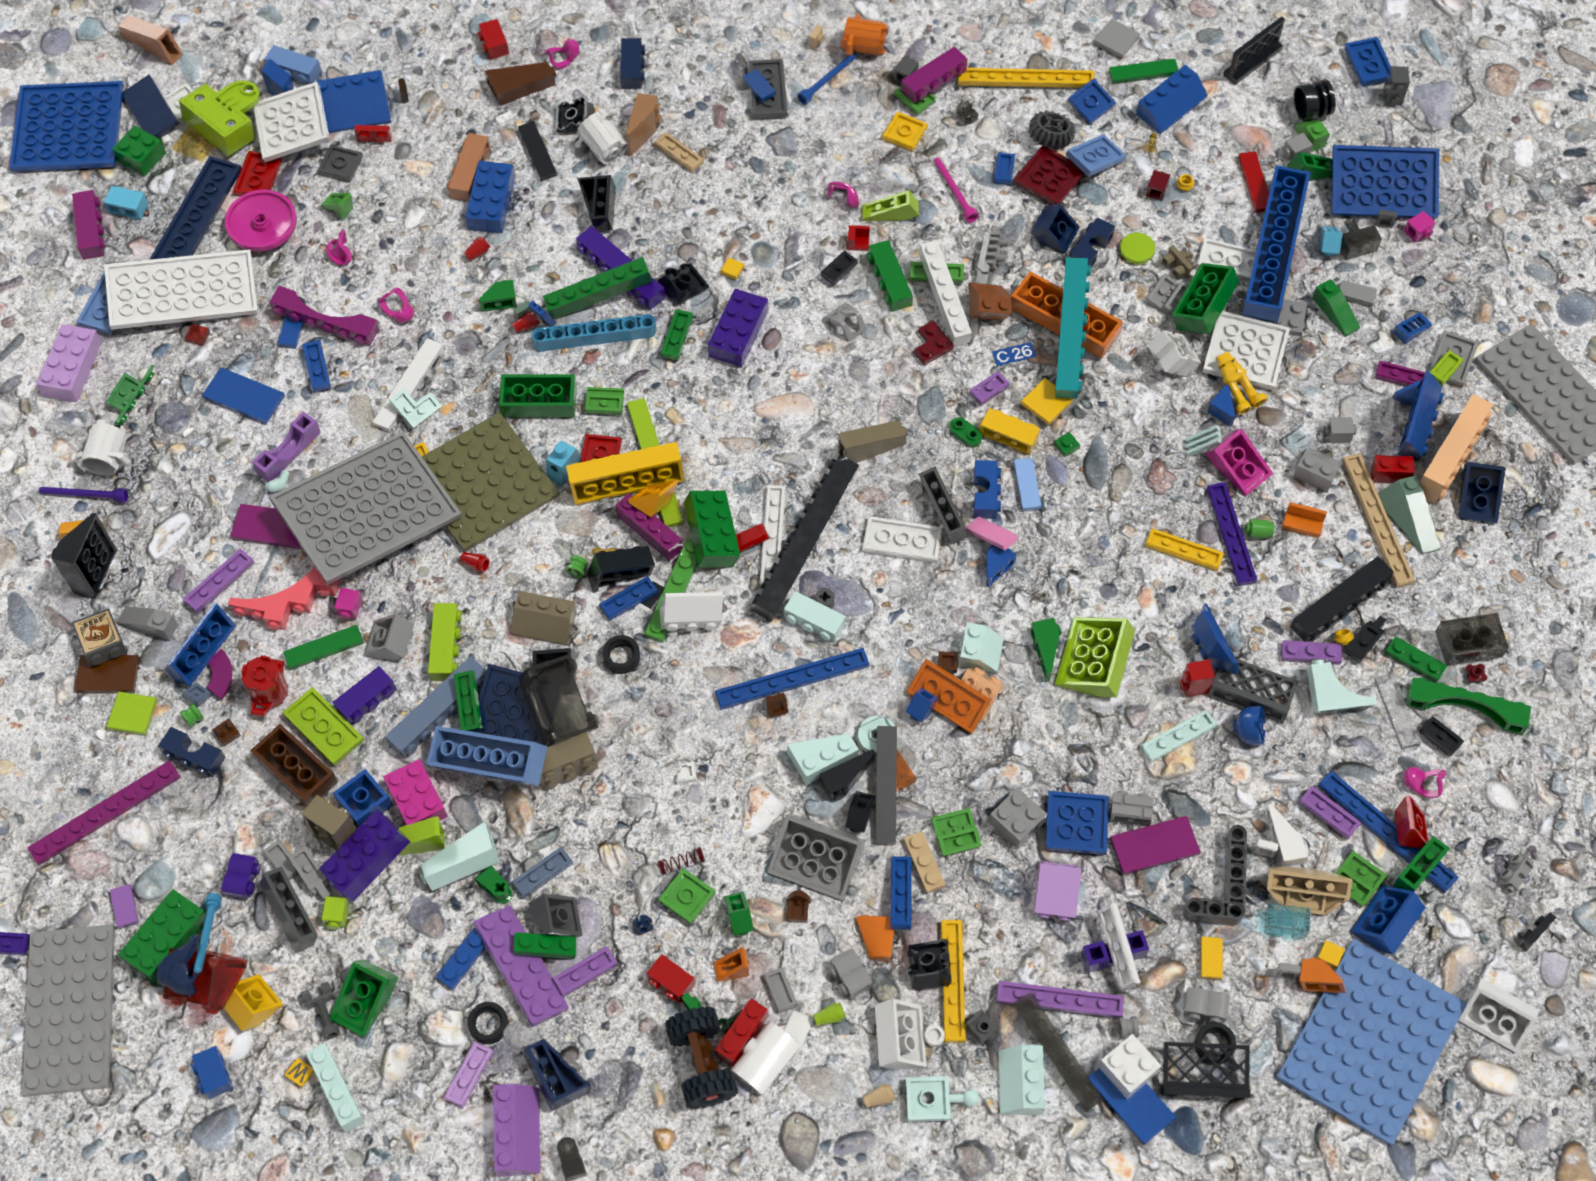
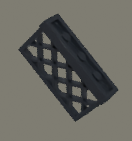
M1281 16L1234 51L1231 66L1224 70L1223 75L1236 85L1283 49V45L1279 40L1285 18Z
M1163 1041V1094L1251 1098V1089H1249L1250 1045ZM1169 1046H1176L1183 1053L1175 1061L1168 1056ZM1182 1047H1189L1186 1051L1182 1049ZM1193 1047H1198L1204 1053L1197 1062L1187 1054ZM1215 1048H1220L1225 1054L1218 1063L1209 1056ZM1236 1049L1244 1050V1059L1239 1064L1230 1056ZM1184 1056L1193 1063L1185 1073L1177 1065ZM1206 1056L1215 1065L1207 1073L1198 1066ZM1227 1058L1236 1066L1228 1075L1219 1066ZM1175 1066L1182 1076L1177 1081H1168V1071ZM1195 1067L1204 1075L1198 1082H1193L1187 1076ZM1216 1068L1225 1076L1219 1083H1214L1208 1077ZM1238 1069L1244 1074V1084H1235L1230 1078ZM1185 1077L1189 1082L1181 1080ZM1228 1079L1232 1084L1224 1082Z

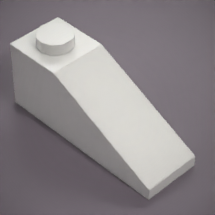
M1272 804L1267 805L1264 813L1272 841L1279 844L1276 855L1280 867L1304 864L1309 856L1308 846L1304 845L1302 837Z

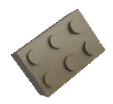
M587 732L547 748L540 778L542 790L554 788L561 782L572 781L579 775L591 774L595 769H598L596 754Z
M316 795L301 813L313 836L335 851L357 830L353 825L354 821L349 817L350 813L342 807L339 809L335 807L333 801L327 797L321 798Z

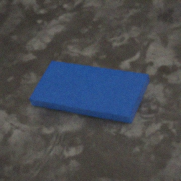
M220 367L202 394V397L210 402L267 424L285 397V394Z
M1099 1068L1087 1078L1092 1087L1143 1145H1146L1176 1119L1174 1113L1147 1083L1130 1098L1126 1099Z

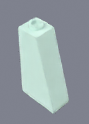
M486 822L480 824L421 864L423 873L420 876L424 885L428 884L433 891L500 862L493 835Z

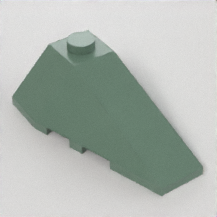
M1417 476L1400 479L1378 492L1387 516L1389 515L1395 521V525L1406 533L1408 540L1422 555L1441 549L1424 491Z

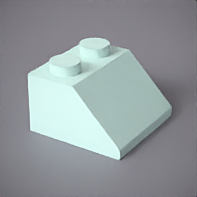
M967 622L959 667L975 668L976 666L985 672L997 674L1004 637L985 625Z

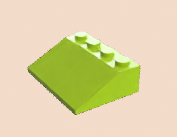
M1074 617L1055 685L1097 697L1117 698L1135 629L1127 618Z

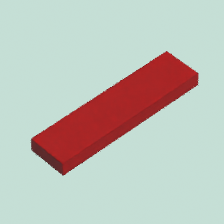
M1256 151L1239 153L1238 159L1255 213L1265 212L1269 191Z

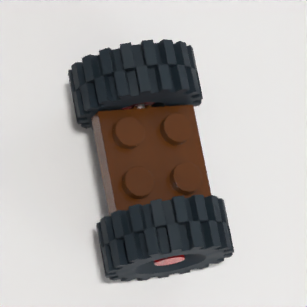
M700 1006L699 1008H691L688 1011L684 1010L682 1013L674 1014L675 1016L669 1017L665 1021V1027L670 1045H678V1047L691 1045L698 1071V1076H692L691 1079L685 1080L681 1085L686 1107L689 1109L707 1108V1106L721 1104L725 1100L728 1101L731 1097H735L738 1094V1089L733 1071L731 1069H719L716 1060H713L712 1052H714L713 1045L708 1040V1038H713L714 1035L719 1034L721 1031L716 1009L711 1006L705 1008Z

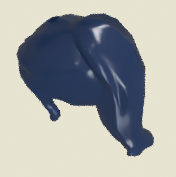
M191 935L186 944L167 955L158 966L156 975L158 982L168 986L174 993L192 997L197 993L194 982L201 973H194L195 963L191 969H188L187 962L196 950L199 936Z

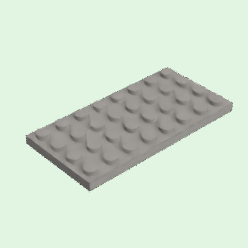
M1532 323L1475 358L1474 361L1572 465H1575L1596 451V390Z
M113 924L30 932L22 1095L24 1097L110 1088L115 926Z

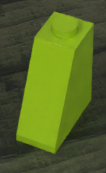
M438 816L399 827L401 832L411 841L399 855L439 851L445 848L444 829Z

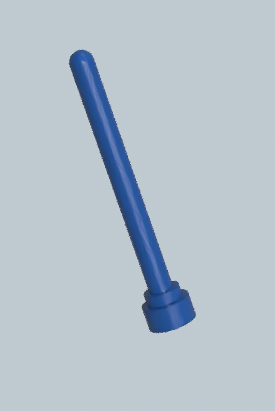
M853 52L852 55H848L809 89L801 90L797 94L798 100L804 105L809 103L817 90L857 58V53Z

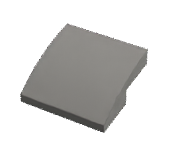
M1164 273L1145 302L1168 315H1172L1188 285L1183 281L1178 283Z

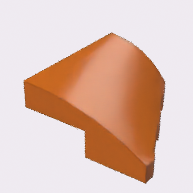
M857 916L856 918L869 959L884 962H890L895 930L890 929L891 917Z

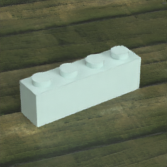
M326 1043L306 1052L343 1130L348 1132L365 1123Z

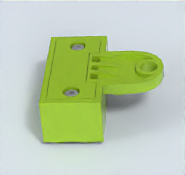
M245 80L235 81L218 92L205 83L179 100L183 121L226 156L232 155L255 139L252 121L244 114L253 108L260 99L259 89L254 83Z

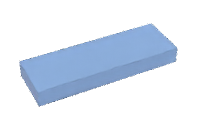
M1033 458L1014 459L1022 511L1040 510L1041 501Z

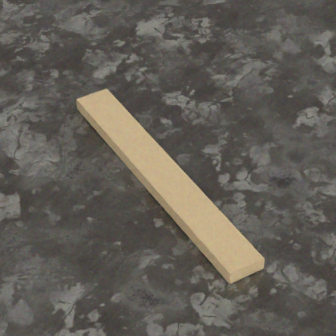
M1361 453L1343 457V465L1385 563L1394 571L1391 578L1395 587L1400 588L1414 584L1413 574Z

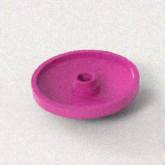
M256 190L240 196L231 204L225 216V227L230 239L237 246L245 250L250 249V251H267L282 245L291 237L297 224V215L292 202L283 194L272 190Z

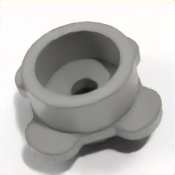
M609 498L601 499L598 501L599 504H597L596 509H599L600 513L609 512L615 508L613 505L615 500Z

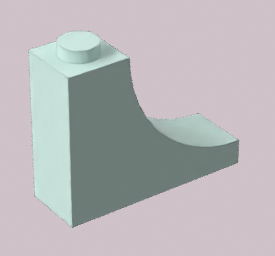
M1316 660L1306 667L1314 714L1377 705L1376 697L1361 696L1345 688L1336 678L1331 662L1324 663V660Z

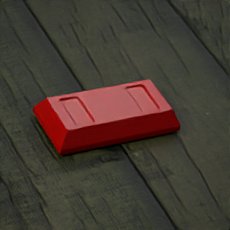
M763 523L736 534L740 552L770 539Z

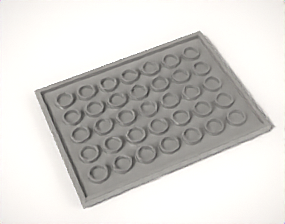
M404 431L269 496L271 503L326 585L461 518V512Z

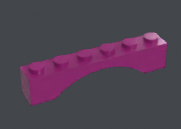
M278 286L269 301L272 312L277 316H288L294 322L300 320L309 327L322 329L326 333L336 334L343 339L353 340L360 345L370 346L379 331L377 319L362 314L347 317L321 314L305 305L294 290Z

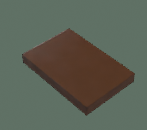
M80 655L75 692L118 693L119 691L135 693L140 661L139 655H121L92 667L88 666L85 656Z

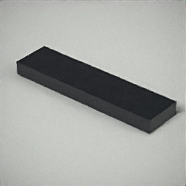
M532 121L518 126L519 133L540 180L543 181L557 176V171L535 122Z

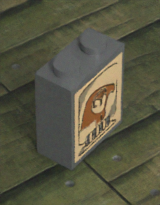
M109 608L71 622L89 667L127 653Z

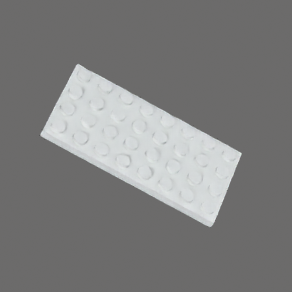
M250 249L104 264L111 330L258 314Z

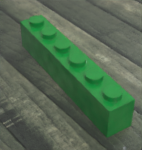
M644 257L546 294L543 296L547 311L555 320L653 282V278Z

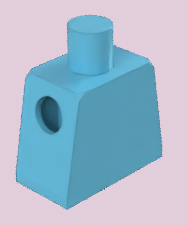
M560 441L546 460V475L551 481L561 486L564 485L568 479L566 466L580 463L581 457L577 449L563 441Z

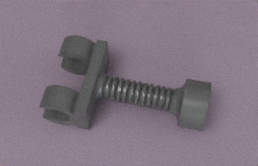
M327 981L321 984L324 993L321 996L312 999L309 990L301 992L306 1008L309 1010L317 1007L324 1024V1028L321 1030L324 1040H330L340 1035L338 1025L332 1024L325 1004L335 999L332 988Z

